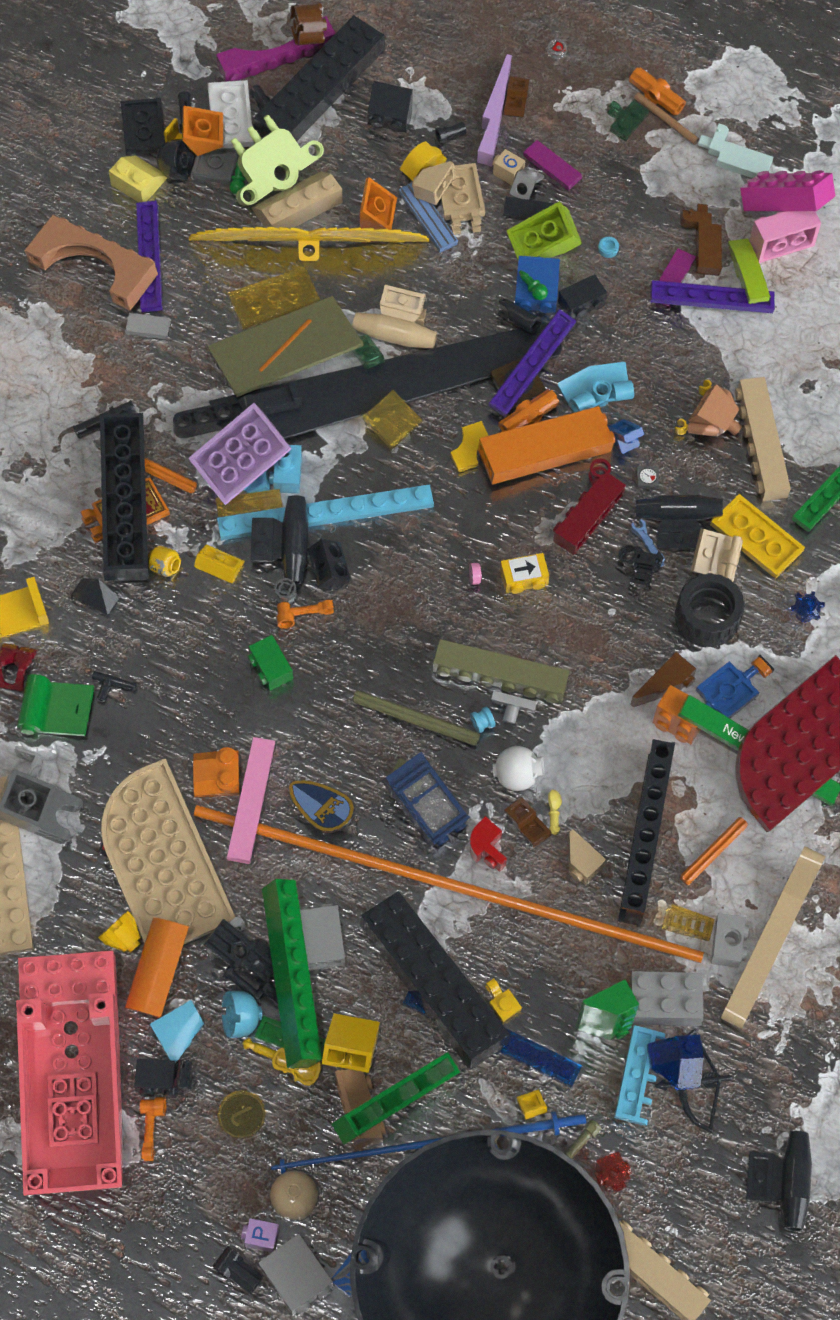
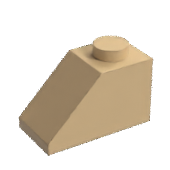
M449 161L422 169L412 182L415 198L437 205L456 176L454 163Z
M572 829L569 832L568 858L570 875L574 880L582 882L586 886L604 868L606 859L576 831Z

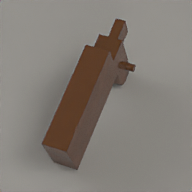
M698 203L697 211H693V209L682 210L680 224L686 228L696 229V273L719 276L722 270V225L712 224V213H708V205Z

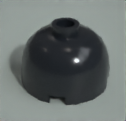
M174 139L162 145L156 160L161 172L167 178L187 180V174L191 175L194 165V154L190 153L183 139Z

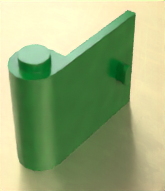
M28 675L17 727L21 729L22 733L27 735L47 733L85 736L95 688L94 685L50 682L47 677L42 675Z

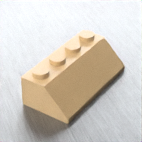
M321 171L252 206V210L265 228H294L341 204L342 188L332 174Z

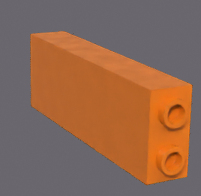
M597 406L482 437L479 439L478 451L493 485L610 453L615 443V436L607 426L608 421L605 413H602L600 407Z

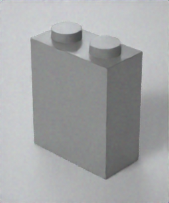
M322 904L319 908L313 909L300 907L309 970L345 965L338 905Z
M299 1234L259 1262L260 1269L292 1315L297 1312L299 1315L303 1314L311 1308L310 1303L316 1298L322 1300L332 1292L330 1289L333 1287L332 1280Z

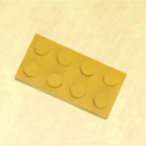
M738 494L723 509V516L714 518L710 524L720 534L742 537L741 551L775 579L805 549L801 543L741 494Z

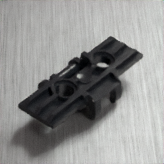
M222 919L203 944L229 965L222 974V977L224 979L228 978L240 989L251 994L256 1001L264 994L278 1005L276 988L272 987L269 981L270 977L274 975L270 948L260 939L250 941L225 919ZM235 946H241L244 949L245 953L240 958L234 955L233 950ZM236 968H247L257 977L255 981L259 985L258 989H255L233 970Z

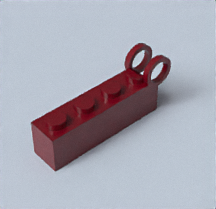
M602 458L595 459L590 464L588 480L591 488L589 491H584L578 499L579 503L575 507L571 506L565 515V520L563 522L559 521L553 529V542L572 555L577 553L623 497L626 485L610 474L611 464ZM602 463L607 466L608 470L600 466L594 467V465ZM600 471V472H603L604 474L600 475V474H597V473H595V472Z

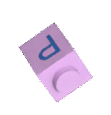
M249 1219V1224L243 1226L241 1239L245 1240L244 1243L247 1248L274 1252L279 1225Z

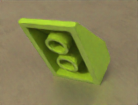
M560 201L506 230L517 259H519V256L551 258L564 254L582 244L569 210Z

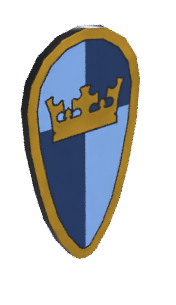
M305 780L293 781L289 785L293 803L304 818L317 830L324 833H333L342 830L352 820L355 811L353 802L340 791L320 783Z

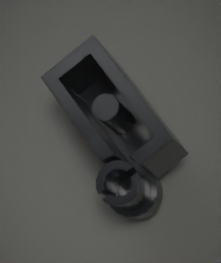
M137 1059L134 1082L136 1093L144 1097L163 1094V1097L177 1098L178 1095H184V1092H190L192 1090V1080H190L192 1061L185 1060L184 1064L183 1059L177 1060V1062Z

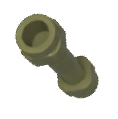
M591 1119L583 1127V1133L564 1154L573 1159L590 1138L594 1139L602 1129L601 1126Z

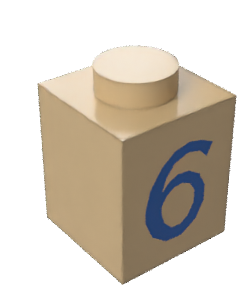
M505 149L501 155L498 154L493 160V175L513 185L517 172L525 168V160Z

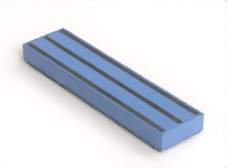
M412 183L399 189L400 196L440 253L458 245L457 238L434 205L415 198Z

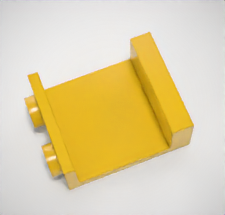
M35 577L26 579L28 587L0 595V639L49 624Z

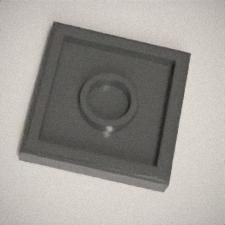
M223 148L200 156L196 155L191 178L230 185L232 182L231 177L234 176L236 163L239 158L238 153L234 148Z

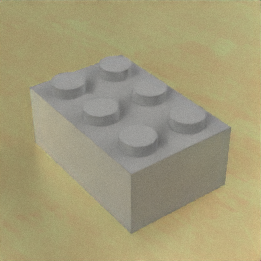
M632 971L629 978V987L639 1003L632 1025L701 1026L704 1019L702 973Z

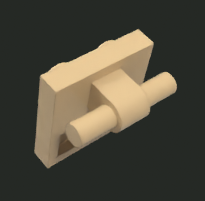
M700 529L690 572L703 575L707 573L719 574L733 582L743 542L741 540L742 537H731Z

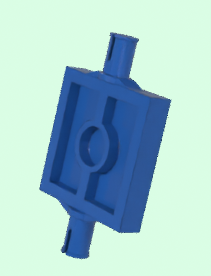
M729 661L698 685L696 691L705 700L706 705L731 718L758 697L760 692L752 685L750 678L759 671L752 665L745 672H742Z

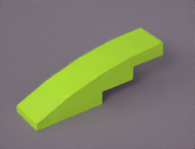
M749 239L728 241L736 276L740 279L742 288L745 289L748 303L769 301L770 294Z

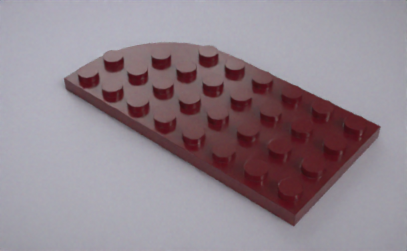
M837 655L829 659L757 720L742 739L736 761L737 783L747 808L766 832L776 827L840 771V659Z

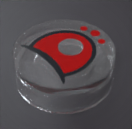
M562 39L551 40L548 43V55L554 59L565 57L567 54L566 42Z

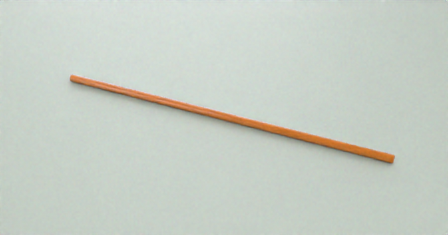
M196 805L194 810V816L234 827L236 816ZM258 823L256 834L698 963H701L704 952Z

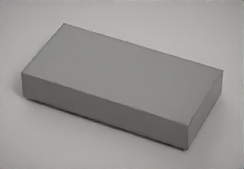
M129 313L125 331L127 335L167 340L171 319Z

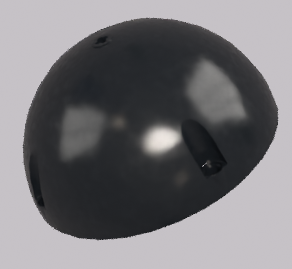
M475 1130L449 1135L423 1146L402 1160L382 1180L368 1201L356 1229L350 1260V1285L358 1320H623L628 1302V1294L631 1289L629 1257L624 1232L612 1204L599 1184L579 1163L556 1147L530 1136L502 1130ZM501 1135H505L509 1139V1146L505 1150H501L497 1146V1139ZM362 1250L367 1251L370 1255V1261L366 1265L362 1264L359 1260V1253ZM502 1260H505V1265H509V1269L505 1270L504 1273H501V1269L497 1268V1263H502ZM619 1280L624 1284L625 1291L623 1294L616 1295L612 1292L611 1284L613 1281Z

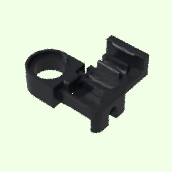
M623 546L618 553L620 561L624 566L635 568L634 570L636 571L635 576L631 577L630 583L634 587L651 590L649 583L653 571L655 573L659 571L664 558L660 551L657 554L644 552L638 546ZM634 552V557L631 560H624L626 553Z

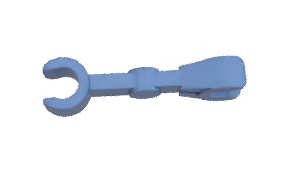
M643 519L639 520L641 528H636L634 523H632L631 531L643 541L644 547L647 548L649 553L657 554L658 550L653 544V540L647 534L645 521ZM663 558V561H662V564H661L660 567L664 566V563H663V562L665 561V558Z

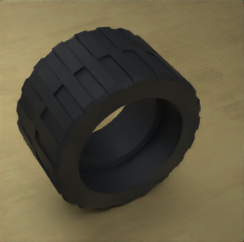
M707 573L691 578L683 586L675 609V623L678 626L679 632L682 633L686 640L701 647H717L718 645L725 644L738 631L745 607L743 594L732 580L723 577V575ZM698 598H713L725 605L730 617L717 624L705 623L693 615L689 604Z

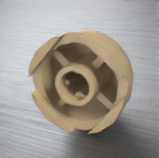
M296 1170L284 1172L277 1177L271 1187L270 1199L273 1209L285 1220L305 1219L312 1214L317 1206V1185L304 1172Z

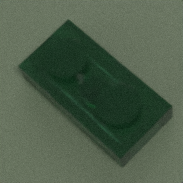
M366 334L359 336L364 346L352 350V352L364 368L369 369L385 362L384 355L371 338Z

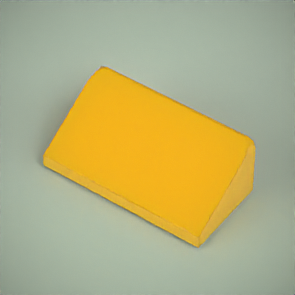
M206 544L196 555L194 567L229 583H233L245 561Z

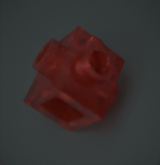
M619 1151L596 1160L595 1167L598 1172L595 1173L600 1187L604 1186L606 1192L613 1190L614 1193L627 1187L626 1184L629 1183V1175H632V1171L628 1162H623Z

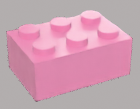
M780 211L775 215L760 217L754 221L749 241L759 263L815 246L821 222L815 211Z

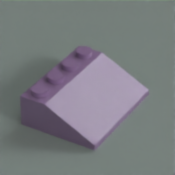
M253 403L188 459L226 505L287 454L291 447L264 412Z

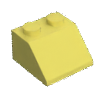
M136 155L121 157L109 170L111 185L138 203L147 202L167 179L160 170Z

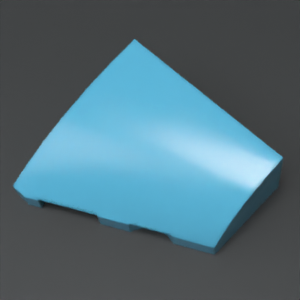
M190 1000L152 1022L150 1027L161 1043L169 1060L177 1062L186 1048H189L192 1039L199 1033L204 1023Z

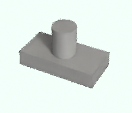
M493 691L491 698L493 703L506 706L502 721L510 724L516 723L519 710L535 713L537 707L536 701Z

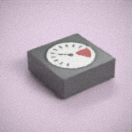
M637 466V489H658L659 467Z

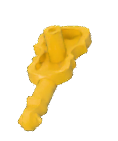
M250 1038L243 1040L244 1049H251L255 1053L272 1059L273 1067L276 1070L283 1071V1073H292L294 1081L310 1086L318 1080L322 1070L320 1061L309 1068H287L284 1047L275 1051L259 1043H253Z

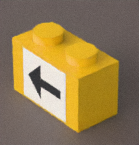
M543 553L501 561L500 573L505 593L512 592L517 594L526 589L533 588L538 590L548 585L549 572Z

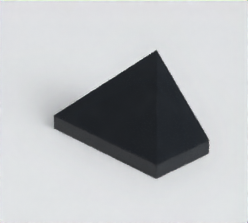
M82 578L70 595L71 598L107 617L120 600L102 581L93 578Z

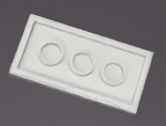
M248 81L208 83L210 110L223 113V147L219 149L234 148L231 143L233 138H237L243 147H251L254 141L247 130L252 126Z

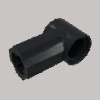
M228 1246L212 1265V1268L227 1280L231 1279L250 1295L263 1279L262 1275L246 1264L244 1259Z

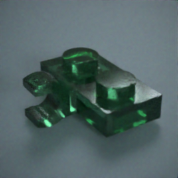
M634 100L625 110L622 109L619 103L612 101L607 114L616 118V121L610 126V132L627 141L648 116L649 110Z

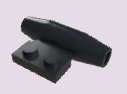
M288 496L283 522L275 518H252L251 562H274L282 558L284 578L293 580L295 584H302L308 558L309 522L304 496Z
M661 495L636 500L637 518L661 521L657 528L658 551L696 550L701 529L698 521L723 516V499L700 495Z
M790 1131L783 1159L773 1153L749 1151L746 1201L771 1204L781 1199L783 1226L785 1230L789 1231L804 1230L810 1204L812 1157L809 1133Z

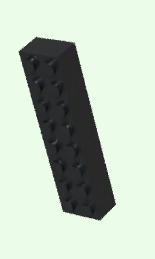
M353 15L254 116V129L260 137L264 138L271 133L264 120V117L269 115L279 129L289 131L297 142L385 50V35Z
M143 413L100 414L104 581L149 580Z
M399 891L361 915L360 927L469 1070L508 1045L509 1032Z

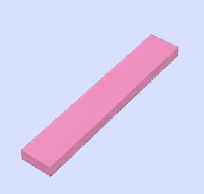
M253 737L229 845L228 861L250 864L275 748L274 740Z

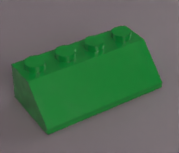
M623 980L583 1000L576 1023L577 1030L607 1040L615 1037L619 1040L627 1036L639 1007V1003L627 981Z

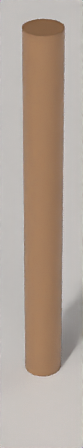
M636 93L634 96L636 101L694 145L698 143L699 138L641 93Z

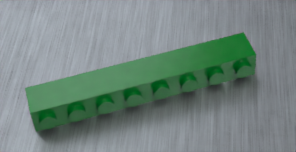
M274 879L262 888L286 1064L287 1068H309L321 1061L322 1055L296 880Z

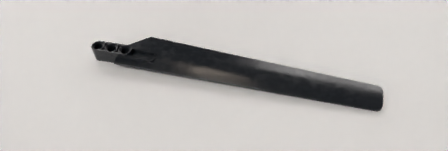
M549 322L541 323L539 329L534 334L518 328L295 380L302 396L301 407L266 416L282 437L287 439L491 377V371L524 357ZM561 344L549 360L559 357L562 351ZM288 382L256 389L238 397L231 395L209 400L208 406L178 412L173 417V432L179 438H188L221 431L242 413L238 404L240 398L288 386ZM226 414V415H228V416H227V417H221L220 415ZM200 419H207L208 421H206V422H201V421H199V420H200ZM181 423L187 424L183 427L179 426Z

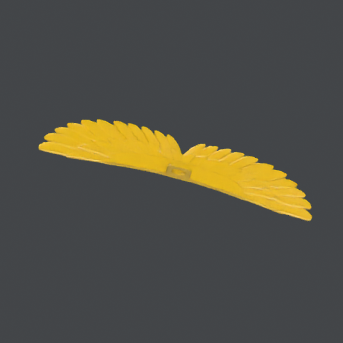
M293 227L216 228L215 230L197 232L189 237V241H299V259L301 261H317L319 259V241L429 242V238L420 233L401 231L400 229H361L360 227L338 229L337 227L327 229L324 227L311 231ZM306 245H312L315 248L314 255L310 257L305 256L303 248Z

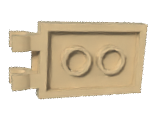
M476 163L454 165L456 176L441 197L444 220H451L452 233L454 235L461 234V221L471 220L473 233L481 232V216H485V207Z

